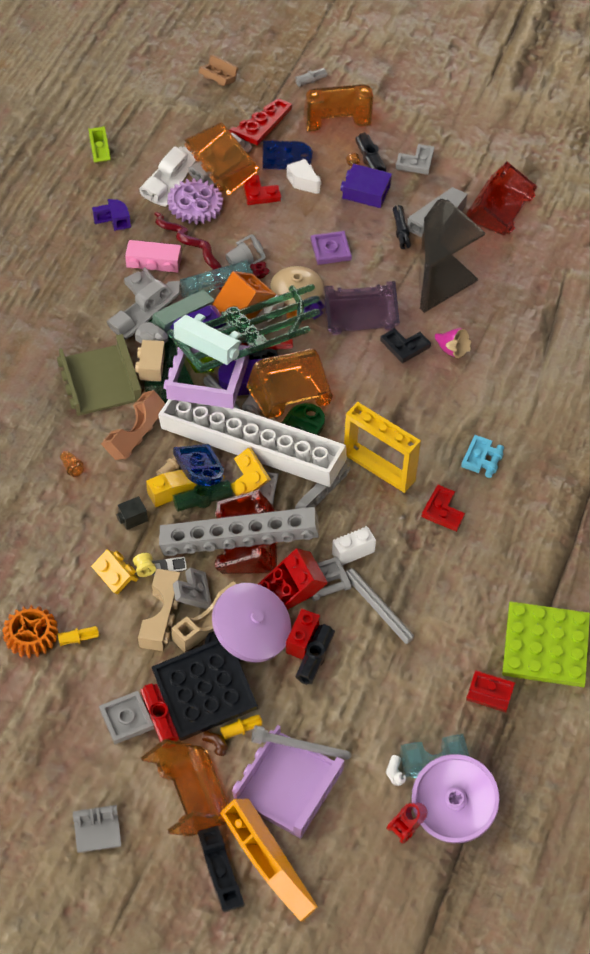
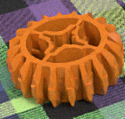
M32 605L29 609L23 606L22 611L15 609V615L9 614V620H5V627H3L2 632L7 648L11 649L14 654L19 653L21 658L27 654V657L30 659L32 654L38 657L39 652L42 651L46 654V648L52 649V643L57 640L58 624L53 614H49L47 609L42 611L40 605L36 609ZM22 625L18 633L15 634L16 630ZM46 629V631H45V633L43 634V636L39 638V635L42 634V633H43V630Z

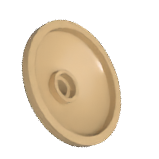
M291 266L280 270L274 275L271 281V290L285 300L284 306L303 308L302 302L312 296L313 299L315 297L320 299L323 293V281L315 271L309 268Z

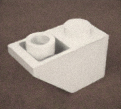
M306 159L287 165V178L294 188L315 194L320 193L321 179L315 174L312 165H309Z

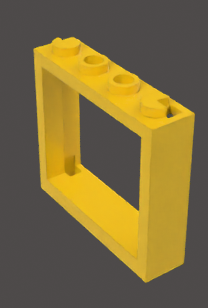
M356 402L346 413L344 444L346 445L347 457L405 493L416 481L421 440L361 403ZM359 427L404 454L403 469L401 470L358 443Z

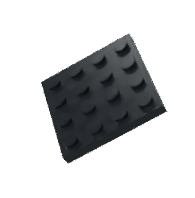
M218 639L151 667L165 704L168 706V712L180 742L259 709L238 658L229 653Z

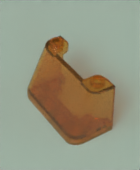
M315 349L259 360L254 364L246 386L266 418L281 416L288 404L315 398L318 406H326L331 403L333 397L320 356Z

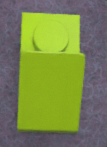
M105 126L88 129L94 163L111 161Z

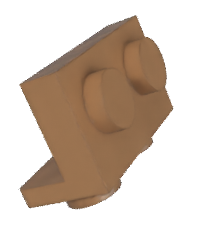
M211 55L209 64L200 66L198 73L204 75L207 79L217 81V84L221 86H226L235 82L238 67L215 55Z

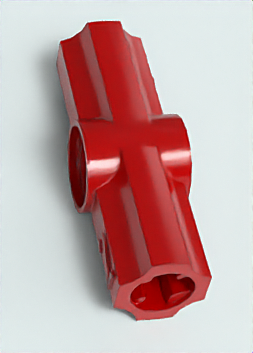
M147 684L140 689V693L161 746L173 745L179 740V737L169 715L168 706L163 700L158 685ZM157 713H163L162 716H155Z

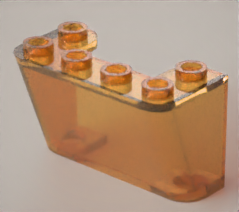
M360 84L317 88L307 91L303 110L306 131L319 130L322 127L321 119L353 116L354 123L358 126H371L373 108L371 87Z
M222 122L184 139L186 141L185 147L191 152L198 163L202 161L200 166L206 173L210 171L209 177L216 183L221 192L225 190L228 195L260 170Z

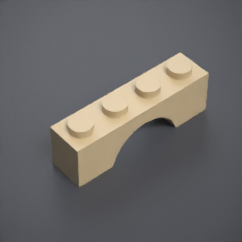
M156 568L152 583L153 596L162 602L163 607L156 616L142 621L138 636L139 648L163 651L165 644H169L170 632L168 631L169 627H173L175 620L173 611L174 609L177 610L179 602L175 600L173 583L177 580L183 581L180 579V572Z
M234 581L218 592L214 602L202 614L194 618L185 617L171 628L172 641L184 653L190 651L203 641L210 632L214 631L212 624L214 605L224 591L236 585Z

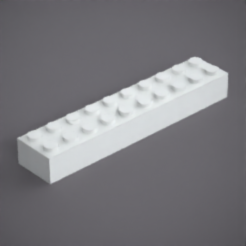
M168 399L158 414L161 429L239 455L247 448H252L262 464L331 487L347 460L345 444L235 407L232 409Z

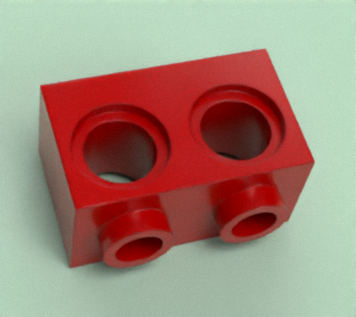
M301 608L286 640V654L303 660L307 645L311 643L318 625H320L319 614Z

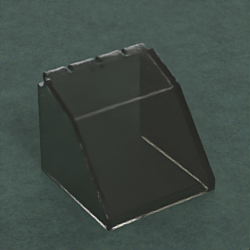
M443 198L435 202L425 216L419 260L420 309L424 313L478 281V278L452 254L483 237L485 232L453 203Z

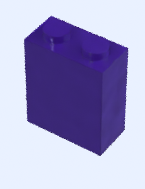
M353 164L351 170L348 169L346 181H343L341 184L342 198L381 209L391 187L392 173Z

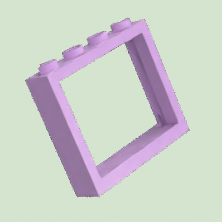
M183 342L179 344L178 355H175L173 359V368L170 367L168 380L164 382L167 399L233 409L249 362V346L239 345V355L235 359L236 364L228 388L225 390L177 383L187 354L208 356Z

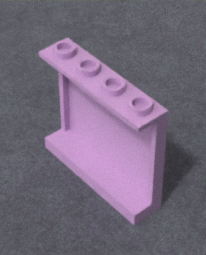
M277 725L274 731L271 730L269 732L272 734L289 737L280 732L281 726ZM266 741L263 748H258L254 762L252 764L249 763L245 768L244 777L241 782L237 781L232 789L233 799H250L260 817L301 839L343 772L344 760L336 757L335 761L320 753Z

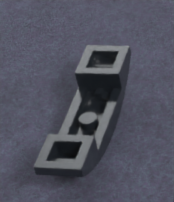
M216 825L197 831L206 866L222 912L225 913L245 907L225 850L219 826Z

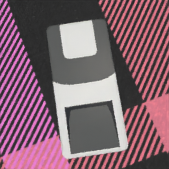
M185 557L152 561L157 569L169 571L187 569Z

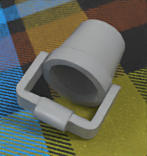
M253 234L236 242L237 247L225 255L228 264L233 270L247 264L250 267L251 264H256L265 259L263 247ZM251 238L256 251L261 256L256 261H254L248 246L243 242Z

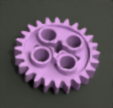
M193 178L192 182L186 179V183L180 181V186L175 184L174 188H171L170 193H168L167 205H169V210H172V215L176 214V219L182 218V222L188 220L190 224L194 221L196 225L198 221H201L202 224H204V220L211 222V217L216 219V214H220V210H222L223 198L219 188H214V184L208 185V181L202 183V179L196 182L195 178Z

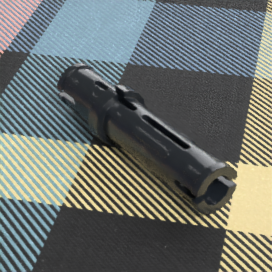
M398 205L399 211H397V206H394L393 213L397 228L396 236L399 238L400 248L405 249L404 244H406L408 249L411 246L409 240L410 232L406 225L403 206Z

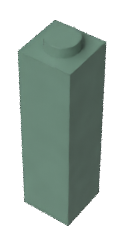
M203 289L153 313L152 324L160 327L168 335L170 334V327L176 319L212 305L215 300Z

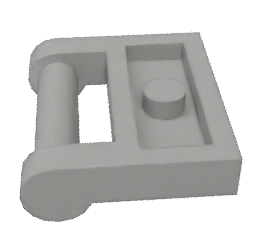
M338 557L317 563L328 582L339 578L341 582L322 588L311 597L313 601L320 600V597L343 589L345 591L351 589L350 581Z

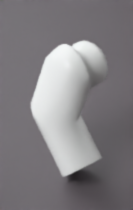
M392 755L386 774L394 785L401 786L406 781L405 774L402 775V772L398 770L401 758Z

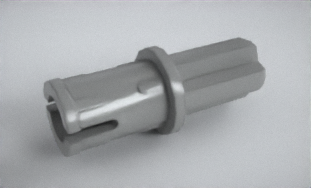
M325 68L313 72L308 71L306 74L296 76L295 81L298 87L310 82L314 83L316 80L325 78L327 72Z

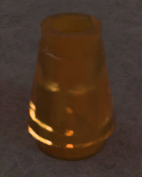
M69 451L61 453L60 459L67 474L72 477L80 476L84 471L83 462Z

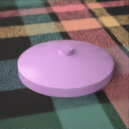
M254 583L233 585L223 592L213 608L212 624L214 632L222 646L233 656L248 662H264L274 658L285 648L286 640L291 632L289 613L280 598L266 587Z
M445 755L431 761L421 770L413 786L412 803L419 802L426 806L428 813L421 826L430 835L448 843H465L480 837L493 824L499 809V790L490 771L479 761L465 755ZM413 808L415 816L417 817V810L416 808Z

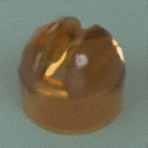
M351 153L346 157V161L352 168L353 164L359 165L360 158L357 153Z

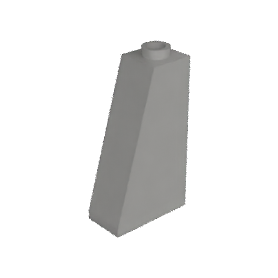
M452 187L409 216L407 222L409 232L437 244L466 206L467 193Z

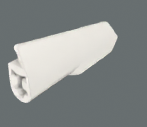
M175 146L162 159L158 169L139 188L144 198L155 204L167 206L170 189L174 188L175 184L180 186V181L183 182L189 172L188 168L196 161L190 147L178 148Z

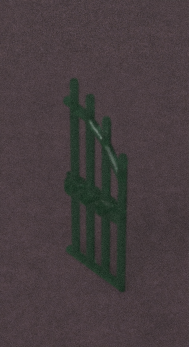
M314 284L298 289L291 285L288 289L290 292L243 309L234 306L227 308L226 311L221 312V317L204 323L210 327H215L228 322L231 326L219 330L220 332L230 335L233 331L241 334L237 340L241 341L240 344L246 342L250 347L239 350V355L235 359L237 360L308 333L310 331L309 326L301 327V329L299 326L302 321L319 315L320 310L313 309L304 313V307L317 303L320 298L317 295L302 300L300 296L315 289ZM292 298L296 302L252 319H248L245 316ZM297 310V316L259 330L254 326ZM291 326L285 334L269 340L264 337V335ZM173 329L168 330L167 334L200 373L224 364L216 359L202 364L199 359L205 358L208 355L200 351L193 353L190 350L193 347L175 339Z

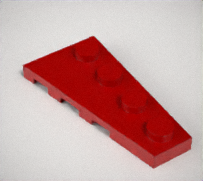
M278 98L265 106L263 111L252 114V118L246 121L244 119L240 122L239 126L230 128V133H234L239 138L258 146L292 110V104Z

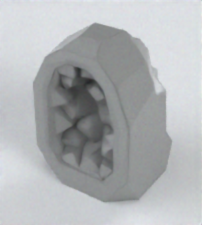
M143 322L136 331L135 339L141 344L142 340L164 341L165 344L168 341V335L160 327L150 322Z

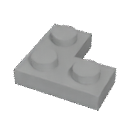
M418 144L416 155L399 153L396 169L428 175L434 147Z
M189 568L185 571L187 582L177 580L173 583L175 600L207 610L212 603L206 572Z

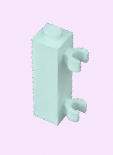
M200 313L195 318L184 315L174 323L175 339L226 365L238 357L241 341L237 340V338L241 336L240 333L233 331L228 336L203 323L202 321L205 319V316Z

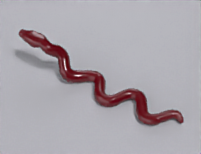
M155 212L154 214L157 217L155 223L160 228L177 232L176 238L179 242L203 250V258L213 270L211 281L221 291L225 282L220 280L222 267L213 256L210 243L187 236L188 230L186 227L164 221L163 214Z

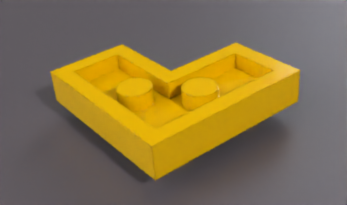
M247 448L234 458L243 475L229 486L239 501H244L271 480L252 448Z

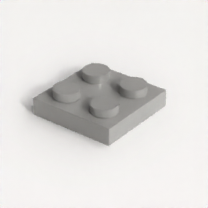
M138 691L99 706L114 744L154 729L152 720Z

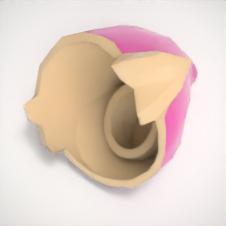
M455 328L443 334H435V340L441 349L450 356L460 358L467 351L470 352L471 340H469L465 329Z

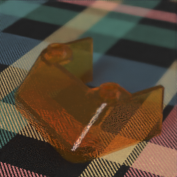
M164 739L141 757L142 761L155 763L158 767V773L162 778L173 780L186 814L168 829L169 834L192 837L197 835V831L216 825L220 827L226 824L220 812L228 805L210 756L203 747Z

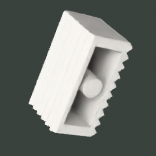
M365 526V528L358 529V531L355 530L351 534L348 533L343 537L340 536V538L333 539L332 555L334 558L338 557L342 565L374 553L376 540L370 529Z

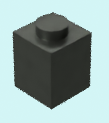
M139 496L118 504L117 519L120 524H124L127 530L148 521L147 509Z

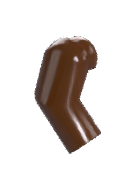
M209 731L204 732L202 741L214 744L216 747L214 753L216 755L225 756L226 750H228V744L221 735Z

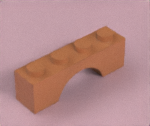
M154 390L144 392L133 405L136 412V421L130 431L123 429L111 431L101 445L115 460L127 459L132 454L133 448L143 441L142 437L153 429V424L156 420H159L158 414L164 407L165 402Z

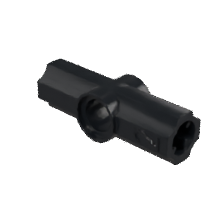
M365 132L360 133L355 141L363 155V163L369 168L386 172V167L378 153V146L373 143L369 134Z
M326 624L318 625L311 643L307 645L306 654L295 676L300 683L312 684L320 666L324 663L325 654L335 634V630Z

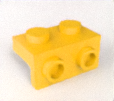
M107 549L91 567L113 593L119 594L131 580L137 582L139 578L135 575L136 570L123 561L125 558L120 552H113Z

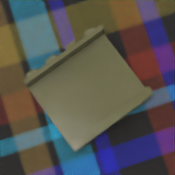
M123 334L116 335L117 345L66 357L64 356L63 349H59L60 356L57 357L59 368L63 367L61 371L62 379L67 381L65 385L67 395L72 397L69 399L71 409L76 410L77 416L134 403L142 395Z

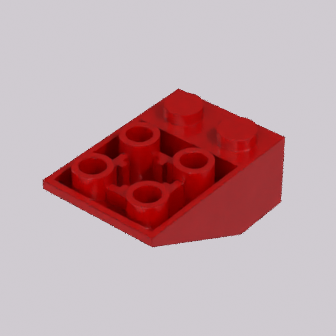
M296 548L263 578L258 585L266 587L275 593L286 609L289 610L314 596L328 581L312 553Z

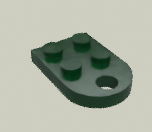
M301 403L294 406L281 423L319 436L325 425V415L317 405ZM312 411L315 415L309 416L306 413Z

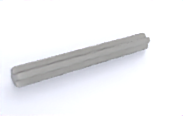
M353 568L347 570L345 573L356 590L404 643H410L414 639L412 632Z

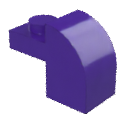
M108 199L107 205L92 207L94 224L112 221L114 231L131 228L129 211L122 201Z

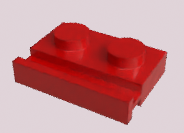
M475 670L466 700L507 712L515 682Z

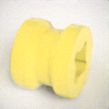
M141 553L133 558V564L137 567L136 572L139 577L150 576L156 571L150 553Z

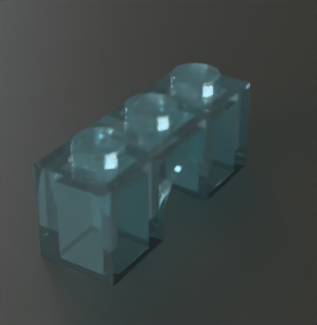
M464 735L443 737L441 742L442 752L437 755L427 753L423 748L422 741L401 745L400 758L405 776L417 778L427 764L445 755L458 754L470 757Z

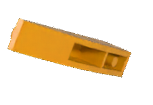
M234 799L220 812L265 881L300 921H304L318 906L250 799Z

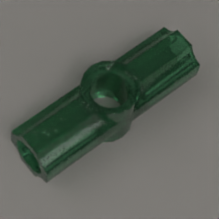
M224 480L210 485L199 483L194 489L174 494L172 497L176 511L179 512L196 506L206 508L211 502L232 497L233 491L230 482Z

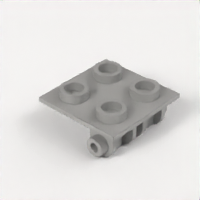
M117 805L73 811L77 853L121 846Z

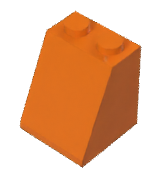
M232 271L212 305L218 309L223 318L228 322L231 321L235 329L245 328L276 294L254 274Z

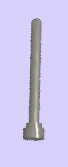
M257 725L254 726L251 736V742L257 744L268 741L348 760L351 758L349 751L268 733V730H264V727Z

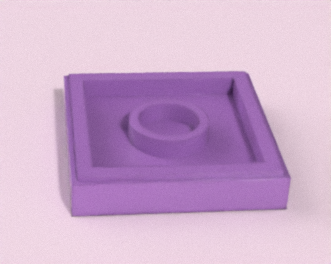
M345 231L311 235V243L317 265L351 260L352 256Z

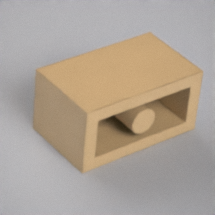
M142 340L141 347H138L137 357L140 359L139 362H136L135 372L139 373V380L162 381L165 358L164 341Z

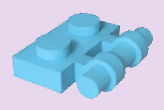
M474 435L461 467L479 473L481 468L486 469L485 476L491 478L493 473H496L497 464L504 455V446L497 445L496 448L491 447L492 440ZM487 455L492 457L491 461L485 460Z

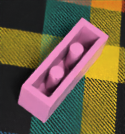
M129 240L125 254L126 267L177 273L182 257L181 245Z

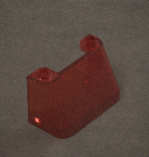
M506 161L485 183L464 218L473 224L501 235H510L515 229V222L513 220L526 201L530 202L536 194L534 192L538 186Z
M259 490L218 501L215 516L216 518L275 512V509ZM277 542L269 545L259 544L251 547L242 546L224 549V554L217 556L215 567L222 574L270 573L277 566Z

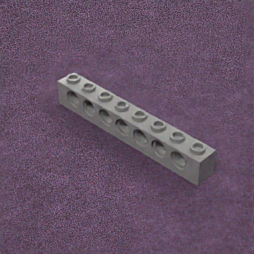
M315 507L160 525L159 546L164 556H174L176 554H193L200 551L233 549L234 547L242 546L251 547L259 544L269 545L276 542L310 540L312 538H319L318 515Z

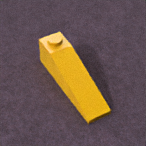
M217 463L167 472L146 480L147 494L156 508L225 479V476Z

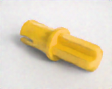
M97 626L80 630L75 628L76 630L57 633L60 646L77 642L81 644L80 641L99 637Z
M254 715L243 720L237 719V722L220 727L223 738L227 740L239 734L245 735L246 731L254 729L255 725L262 726L263 722L260 715Z

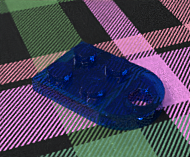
M263 141V169L287 170V165L306 159L309 165L312 162L313 152L306 143L299 141Z
M209 444L173 448L174 457L190 481L203 486L216 485L222 481L224 468Z

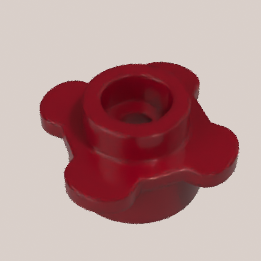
M264 261L250 265V270L253 271V274L258 279L264 278L270 272Z

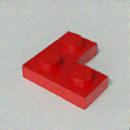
M259 175L242 177L247 206L281 202L278 185L261 187Z
M437 484L422 511L421 517L457 532L465 517V513L449 507L455 496V491Z

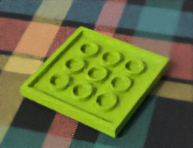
M510 601L502 676L584 687L586 681L590 613Z

